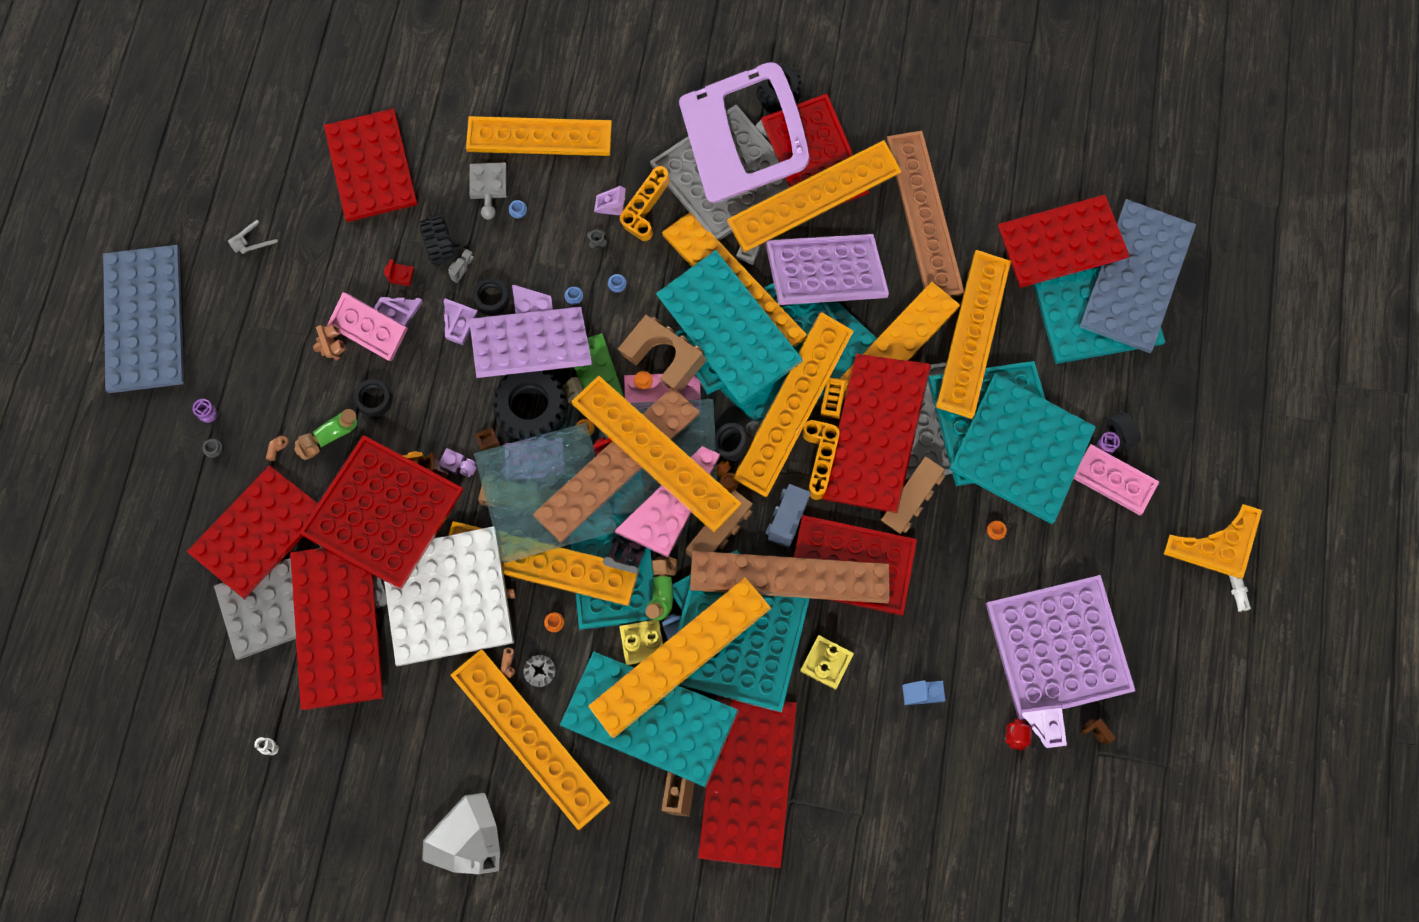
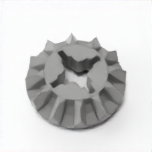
M544 655L532 656L526 661L523 668L526 681L535 687L548 685L553 680L556 671L553 661ZM533 665L535 667H540L541 665H543L544 667L542 670L544 671L546 676L540 673L535 676L536 671Z

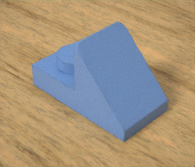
M923 680L902 685L904 705L945 702L943 681L925 682Z

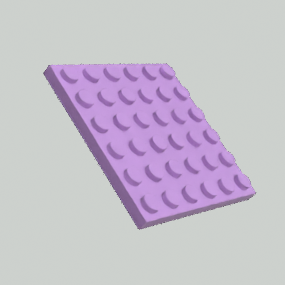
M1101 575L986 603L1018 719H1025L1021 711L1024 709L1061 705L1062 709L1135 691Z

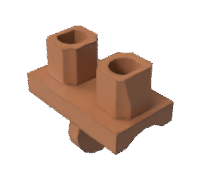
M333 324L326 327L322 325L317 326L316 330L319 337L316 338L317 343L313 346L314 351L321 352L322 356L326 355L327 358H334L337 361L341 358L340 354L346 350L345 344L341 340H334V337L340 334L338 326Z

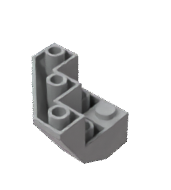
M485 793L465 795L425 837L422 860L424 862L455 873L484 874L499 871L500 848L497 826Z

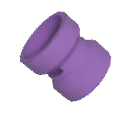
M199 399L194 403L193 413L202 422L210 423L216 419L217 409L208 400Z
M1107 432L1097 441L1096 447L1111 455L1119 446L1120 439L1115 433Z

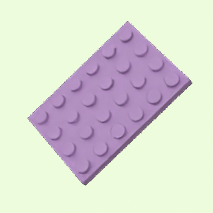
M873 234L766 241V250L779 305L888 298L889 291Z
M581 307L469 319L477 378L591 365L590 350Z

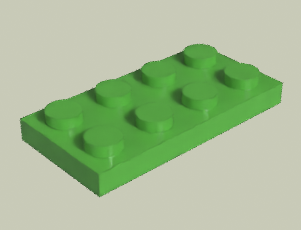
M603 334L587 338L591 365L574 367L582 390L600 376L624 397Z

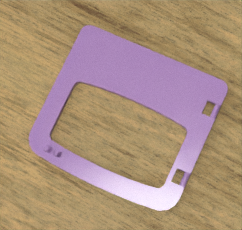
M776 63L762 64L755 69L744 71L708 85L701 90L685 94L679 100L705 195L710 203L723 201L798 173L805 169L809 163L810 156L800 114L784 72ZM759 73L758 77L749 79V75ZM768 79L775 89L784 113L793 156L786 161L748 174L745 172L734 144L724 98L729 93ZM707 93L706 97L698 100V95Z

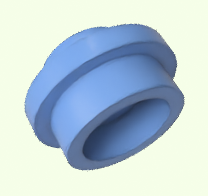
M520 200L513 201L509 206L510 215L514 218L525 216L527 213L526 204Z
M619 274L611 276L608 280L609 289L613 292L623 291L626 288V279Z
M578 287L568 288L565 292V300L571 305L579 304L583 300L582 290Z

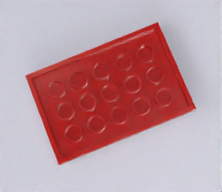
M828 94L797 104L810 160L805 169L785 177L789 187L853 156ZM781 110L762 117L761 122L778 162L790 159L793 156V151L783 111ZM867 190L839 205L855 200L862 196L868 195L870 192L869 190Z
M394 109L324 125L346 222L418 205Z
M1105 195L998 224L1001 238L1020 288L1129 258V252Z
M268 466L195 542L187 553L245 600L303 537L299 534V531L318 503L271 466Z
M802 515L794 558L889 564L888 603L831 601L903 616L917 539Z

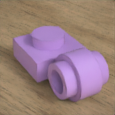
M447 448L439 462L440 468L457 474L458 470L461 469L460 474L469 478L471 475H474L477 469L476 462L470 459L464 461V455Z

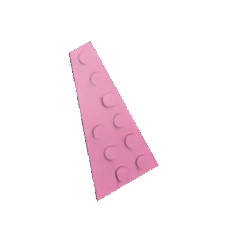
M702 446L691 458L711 475L720 454ZM661 486L615 530V533L669 557L691 511Z

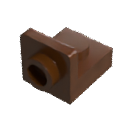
M493 427L475 434L486 461L504 454Z
M433 452L419 463V465L445 479L449 476L447 471L440 469L438 456Z
M1092 718L1083 725L1085 729L1081 731L1082 735H1085L1094 730L1095 738L1100 743L1103 742L1104 745L1116 739L1101 718L1096 721Z

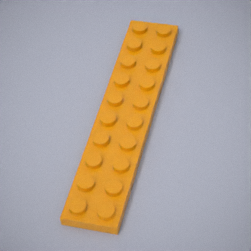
M885 140L728 218L727 222L745 253L765 243L767 240H771L885 182L902 171Z
M691 212L662 232L663 237L691 267L716 250L793 348L807 338V334L712 233L710 231L707 232Z
M975 251L936 408L973 419L1011 261L982 251Z
M819 313L798 353L803 362L789 371L748 451L732 478L733 480L764 497L768 496L845 349L853 330L826 314Z
M600 376L595 378L572 400L574 407L714 533L741 506L742 503Z
M453 521L448 536L483 528ZM497 532L503 575L626 606L630 605L639 570L635 574L604 565V558Z
M745 577L588 707L614 739L766 614L771 607Z
M482 649L451 674L452 678L578 830H581L610 804L608 799Z

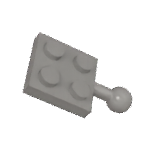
M506 163L470 164V199H484V206L481 209V215L484 219L489 220L495 216L492 198H507Z

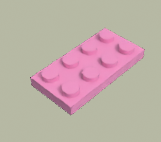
M344 292L327 326L332 324L338 326L341 334L388 361L393 360L408 329L403 324Z
M651 374L653 383L646 390H640L635 386V375H624L625 399L640 413H644L669 390L660 380L663 374ZM694 375L680 394L697 410H701L700 382L696 375Z
M1092 444L1087 448L1074 476L1075 480L1138 515L1143 514L1159 484V481Z

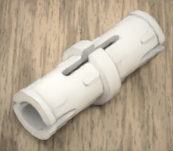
M1228 575L1233 589L1231 593L1235 596L1238 612L1250 610L1251 607L1246 594L1248 589L1244 586L1243 579Z
M260 737L255 741V748H258L257 750L262 754L275 755L279 751L277 743L270 738Z

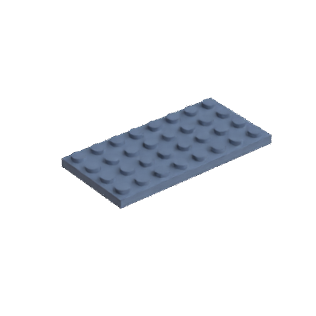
M1126 199L1117 225L1129 252V258L1101 266L1079 327L1151 353L1196 224Z
M171 245L103 253L106 392L115 393L184 384L179 246Z

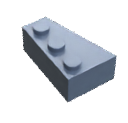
M791 484L788 485L787 489L783 488L780 496L782 502L780 507L776 506L773 513L775 519L772 524L769 523L766 531L768 535L767 541L787 549L790 548L811 492Z

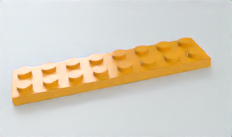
M469 116L466 150L467 152L610 156L612 121Z
M931 282L863 355L909 361L955 313L960 304L935 283ZM853 365L840 378L846 380L844 400L846 399ZM833 385L832 388L841 389V386Z

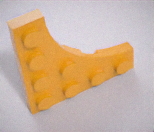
M1243 504L1231 525L1223 531L1221 530L1209 535L1207 538L1196 539L1170 535L1164 555L1243 579L1262 510Z

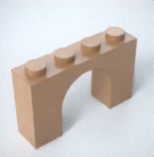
M645 315L618 350L624 358L637 366L654 346L668 344L675 347V358L660 377V380L667 388L670 389L672 387L681 393L706 362L703 355L704 351L697 345L694 347L690 345V342L684 336L678 337L675 335L676 332L669 326L666 328L662 326V323L657 318H650Z

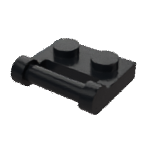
M621 535L613 536L609 553L603 559L604 565L637 574L647 547L625 540ZM618 549H624L621 558L616 559L615 556Z

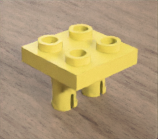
M659 620L619 626L625 662L628 666L640 664L663 645Z
M818 635L800 672L836 690L854 653Z

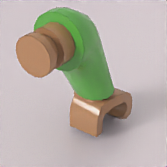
M346 409L313 431L314 436L311 433L299 436L298 440L295 441L294 448L297 455H300L304 460L310 459L319 453L318 444L320 447H323L352 432L357 425L356 413L351 409Z
M664 555L652 560L653 576L658 577H653L652 599L646 608V615L650 619L657 621L664 619L671 612L673 586L672 577L667 576L675 575L677 572V559Z

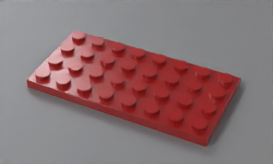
M856 354L838 428V443L827 489L822 496L823 500L898 513L931 369L930 364Z
M325 548L291 552L301 710L384 699L373 574Z
M717 696L716 701L733 707L739 712L706 786L698 859L781 868L797 703L784 701L783 709L780 713Z

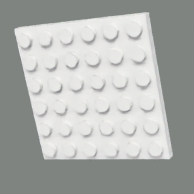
M495 526L433 539L402 590L384 581L396 666L514 643Z

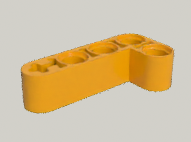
M658 166L653 169L620 215V221L624 229L642 241H648L653 236L651 225L644 218L670 183V176L665 167ZM649 189H655L652 194H646ZM638 204H644V206L641 209L636 208ZM628 218H633L631 223H625ZM642 228H648L646 233H640Z
M810 420L804 425L803 438L808 442L819 444L808 491L811 492L810 497L812 499L819 500L822 499L827 489L838 443L839 429L832 424ZM813 428L816 430V433L809 434L807 429ZM832 433L835 437L829 439L825 434ZM827 450L831 455L823 456L821 452ZM824 468L827 473L819 474L817 469ZM817 481L821 482L819 492L815 491Z

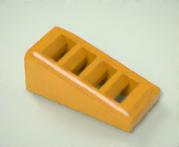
M829 377L821 408L822 417L840 419L846 380ZM830 385L841 386V389L830 388ZM829 392H831V393H837V394H840V395H839V397H838V396H832V395H829ZM828 400L837 401L838 404L828 403ZM827 408H831V409H837V410H836V411H830V410H826V409H827Z

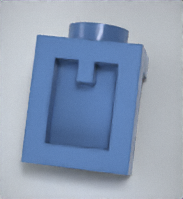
M673 614L664 618L665 621L662 622V627L667 640L677 633L681 620L680 615L676 616Z

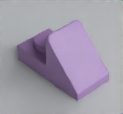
M618 186L597 195L594 212L621 215L626 189Z

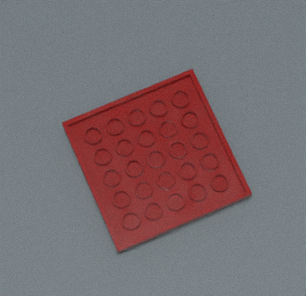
M363 435L299 531V534L402 590L464 489Z

